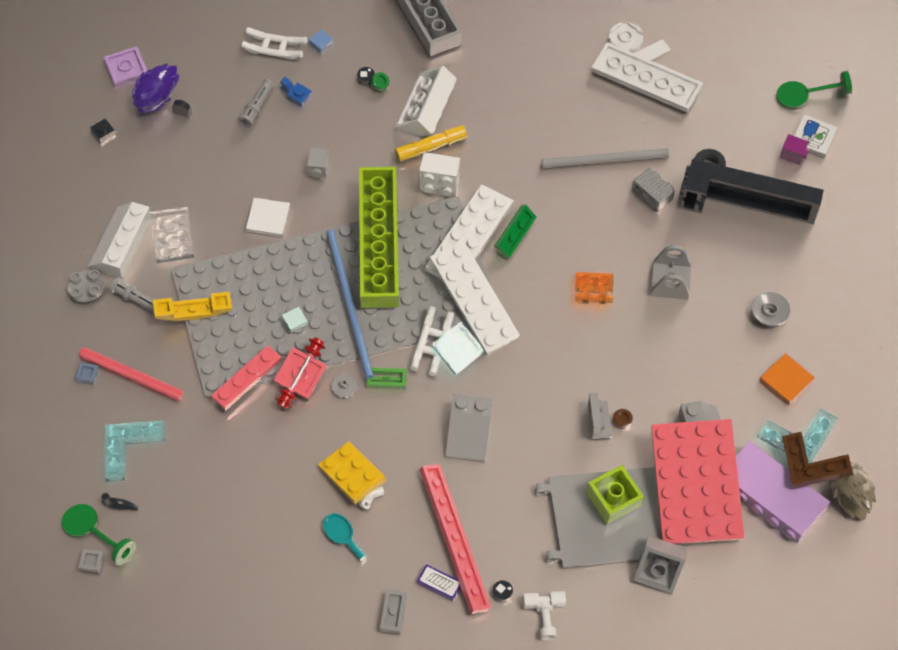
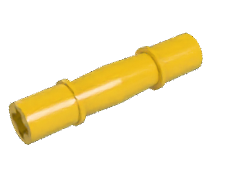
M460 125L443 130L442 133L426 137L417 142L412 141L409 144L395 148L397 159L399 162L413 157H419V154L433 151L445 145L449 146L452 143L466 139L467 132L465 127Z

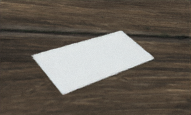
M661 39L635 54L651 61L671 49Z

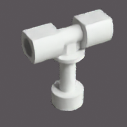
M565 591L550 592L549 596H538V593L523 594V608H537V612L542 614L543 628L539 630L541 640H553L557 637L556 628L551 627L550 612L553 611V607H565Z

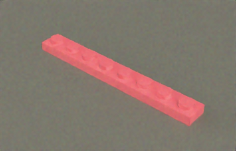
M440 464L422 466L420 473L470 614L488 612L491 609V605Z

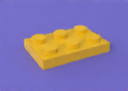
M349 441L318 464L319 469L354 504H357L386 482V477Z

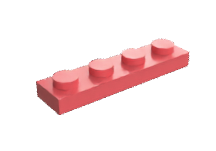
M267 345L211 395L212 399L226 411L282 361L281 356Z

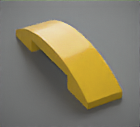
M230 292L212 293L211 298L172 301V298L153 300L155 318L161 320H196L217 316L232 310Z

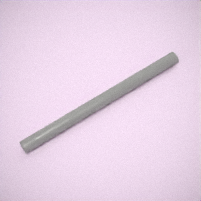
M665 148L542 159V168L669 157V150Z

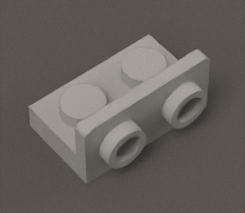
M589 393L588 411L592 439L611 438L608 402L598 400L597 393Z

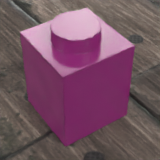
M788 134L779 158L800 165L802 159L806 160L810 149H807L809 141Z

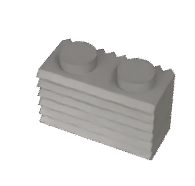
M648 168L633 180L632 189L657 211L670 203L674 198L675 190L673 186L668 182H664L659 173L651 170V168Z

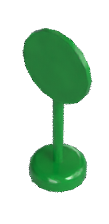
M843 71L840 74L839 83L809 89L801 82L788 81L778 88L777 99L784 107L798 108L807 102L811 92L841 87L843 94L849 96L852 95L851 78L848 71Z
M77 504L66 510L61 523L63 530L68 535L81 537L93 532L114 548L111 558L117 565L125 564L132 557L136 543L130 538H125L119 543H115L97 530L95 526L97 525L98 516L92 506Z

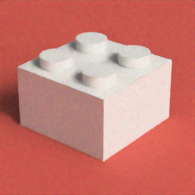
M424 152L420 166V191L442 194L444 196H456L460 179V158Z

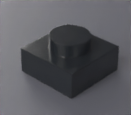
M106 119L90 127L91 132L100 143L116 135L115 129Z

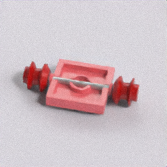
M317 337L308 339L311 344L304 346L307 354L292 347L274 379V383L286 388L279 390L280 398L275 397L276 404L285 410L292 408L291 401L297 400L294 393L309 400L327 368L326 364L314 359V357L322 356L319 352L321 349H326L323 345L324 342Z

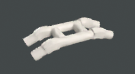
M247 27L245 34L257 40H262V45L260 47L242 41L240 47L253 54H264L291 60L302 58L303 52L285 50L287 44L292 46L306 44L307 38L268 34ZM270 41L280 43L278 50L268 48Z
M429 305L410 369L412 371L418 370L423 353L433 355L429 375L434 377L440 365L455 313L447 311L442 331L431 328L436 307ZM428 335L439 338L437 348L425 345Z

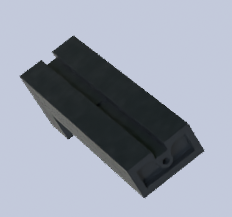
M692 159L691 165L686 166L678 201H682L680 209L701 214L705 199L814 224L821 205L824 189Z

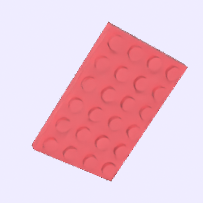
M732 419L652 424L651 433L662 540L673 544L744 540Z

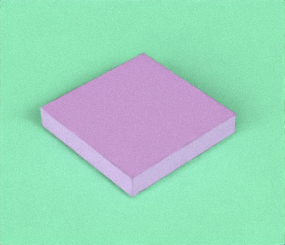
M137 46L103 57L115 87L136 81L140 78L142 72L147 71Z

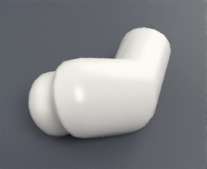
M379 486L359 501V506L363 509L370 508L375 497L384 496L383 487Z

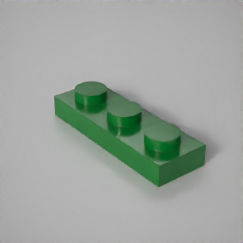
M526 204L519 207L494 245L505 259L511 257L536 219V215Z

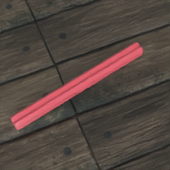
M83 347L79 352L80 358L176 401H180L183 397L182 390L88 348Z

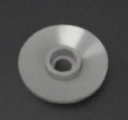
M764 292L754 299L752 313L760 323L767 326H778L788 319L790 306L782 295L774 292Z

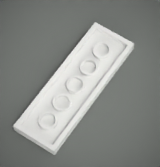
M606 42L591 67V72L688 113L703 86V83L608 42Z
M481 184L434 254L464 240L476 261L512 207L514 200ZM429 261L425 271L440 278L432 262Z
M464 240L430 256V261L486 355L520 338V334Z

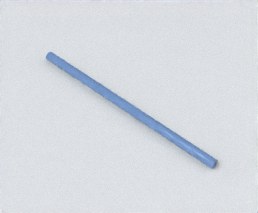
M328 230L327 235L364 373L366 379L373 378V372L334 230Z

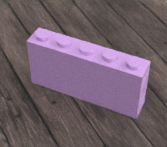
M751 441L736 455L741 502L748 504L756 514L766 518L771 526L779 528L788 539L798 543L827 510L830 501L809 485L794 489L789 470Z

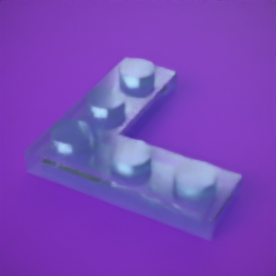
M821 408L803 437L809 463H812L838 419ZM767 419L757 438L785 453L782 436L793 433Z
M164 420L105 425L106 482L126 481V444L166 442Z

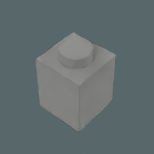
M310 148L307 165L308 176L315 178L327 177L329 164L328 149Z

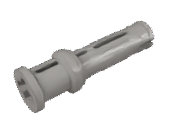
M265 79L251 103L246 104L244 107L245 111L237 118L242 126L246 128L252 127L254 118L260 114L261 105L274 87L272 81Z
M119 277L112 282L110 292H116L123 296L124 300H132L154 312V299L137 291L134 285L126 284Z

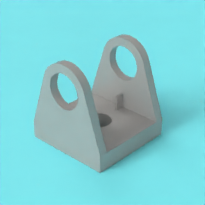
M678 245L667 246L653 260L650 296L689 299L691 262L685 248ZM676 250L681 252V254L671 255L668 252ZM668 280H676L673 283L668 282Z

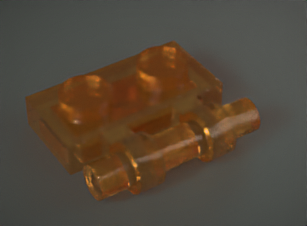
M576 272L575 292H582V294H575V301H582L585 304H588V302H599V304L613 303V295H606V293L613 294V274Z

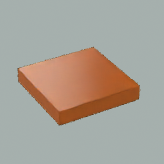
M786 353L760 377V381L788 405L815 379L812 374Z

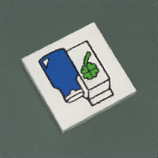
M804 115L794 136L809 141L807 149H810L809 152L825 158L838 127Z

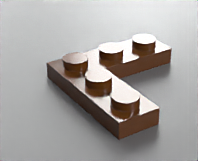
M802 432L782 436L794 489L854 475L849 454L809 463Z

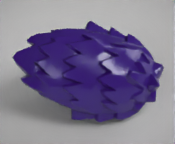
M166 63L141 73L132 90L133 105L142 114L158 111L161 107L165 106L164 103L171 100L170 96L174 92L179 80L177 66H168Z

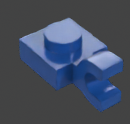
M286 77L280 81L282 84L280 89L288 93L287 98L301 107L312 96V90L299 82L294 86Z

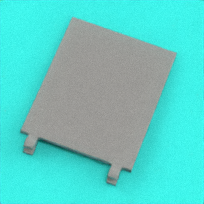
M655 467L626 470L643 494L644 499L641 507L608 525L586 494L588 482L607 472L548 477L549 484L537 483V488H535L536 496L551 494L560 551H547V563L562 561V567L567 568L638 561L648 535L662 540Z

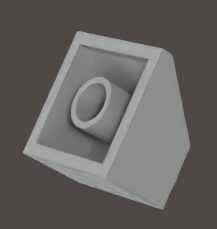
M648 535L633 581L673 594L686 560L687 548Z

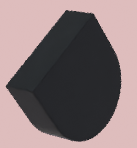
M183 100L174 101L172 105L173 113L190 118L192 114L190 105Z

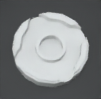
M621 22L610 29L608 41L610 44L633 53L642 46L643 32L633 23L627 22V24H623Z

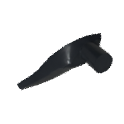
M103 493L101 496V502L110 508L139 510L137 505L127 500L110 497L108 493Z

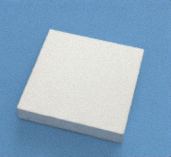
M254 198L246 232L283 238L291 207L290 203Z

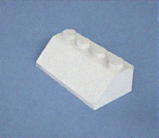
M443 65L419 73L394 128L397 131L417 137L433 134L436 124L442 116L444 106L448 103V97L454 89L457 78Z
M130 202L117 207L88 265V269H96L106 275L124 278L152 220L148 206Z

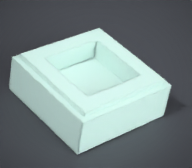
M299 307L282 314V318L291 333L308 325V321Z

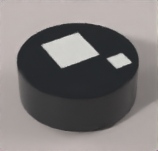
M370 67L360 68L357 72L359 83L363 85L371 84L370 81L375 72Z
M505 580L496 582L492 589L493 597L499 602L509 601L513 595L512 585Z

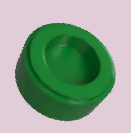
M383 72L375 73L370 81L371 86L377 91H383L389 85L388 76Z

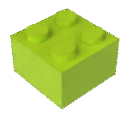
M623 465L588 482L586 494L607 525L641 507L644 499L643 494Z

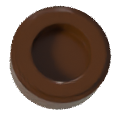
M618 409L615 411L613 424L617 428L627 429L631 426L633 416L629 410Z

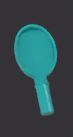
M337 513L327 515L323 522V528L328 538L336 544L347 545L360 561L364 560L367 555L353 540L354 531L348 519Z

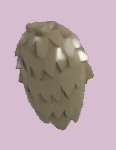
M850 460L854 475L830 480L829 487L832 489L833 498L837 499L842 509L850 517L865 520L867 513H870L872 510V501L876 502L875 486L867 476L868 474L863 471V467L858 465L857 462Z

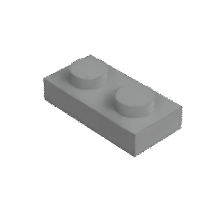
M386 589L380 625L381 632L401 634L407 592Z

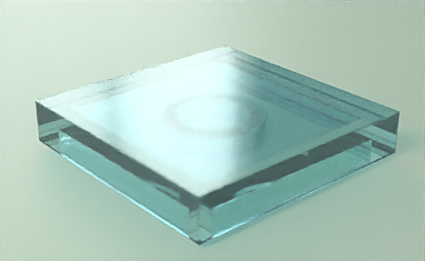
M462 321L431 345L454 375L458 374L485 351Z

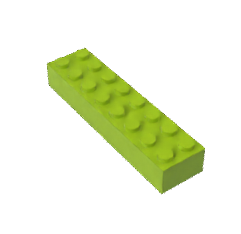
M359 167L361 308L399 307L396 167Z

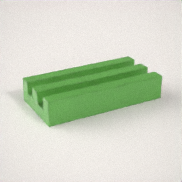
M371 368L373 375H401L402 377L373 376V378L367 379V388L406 389L407 369Z

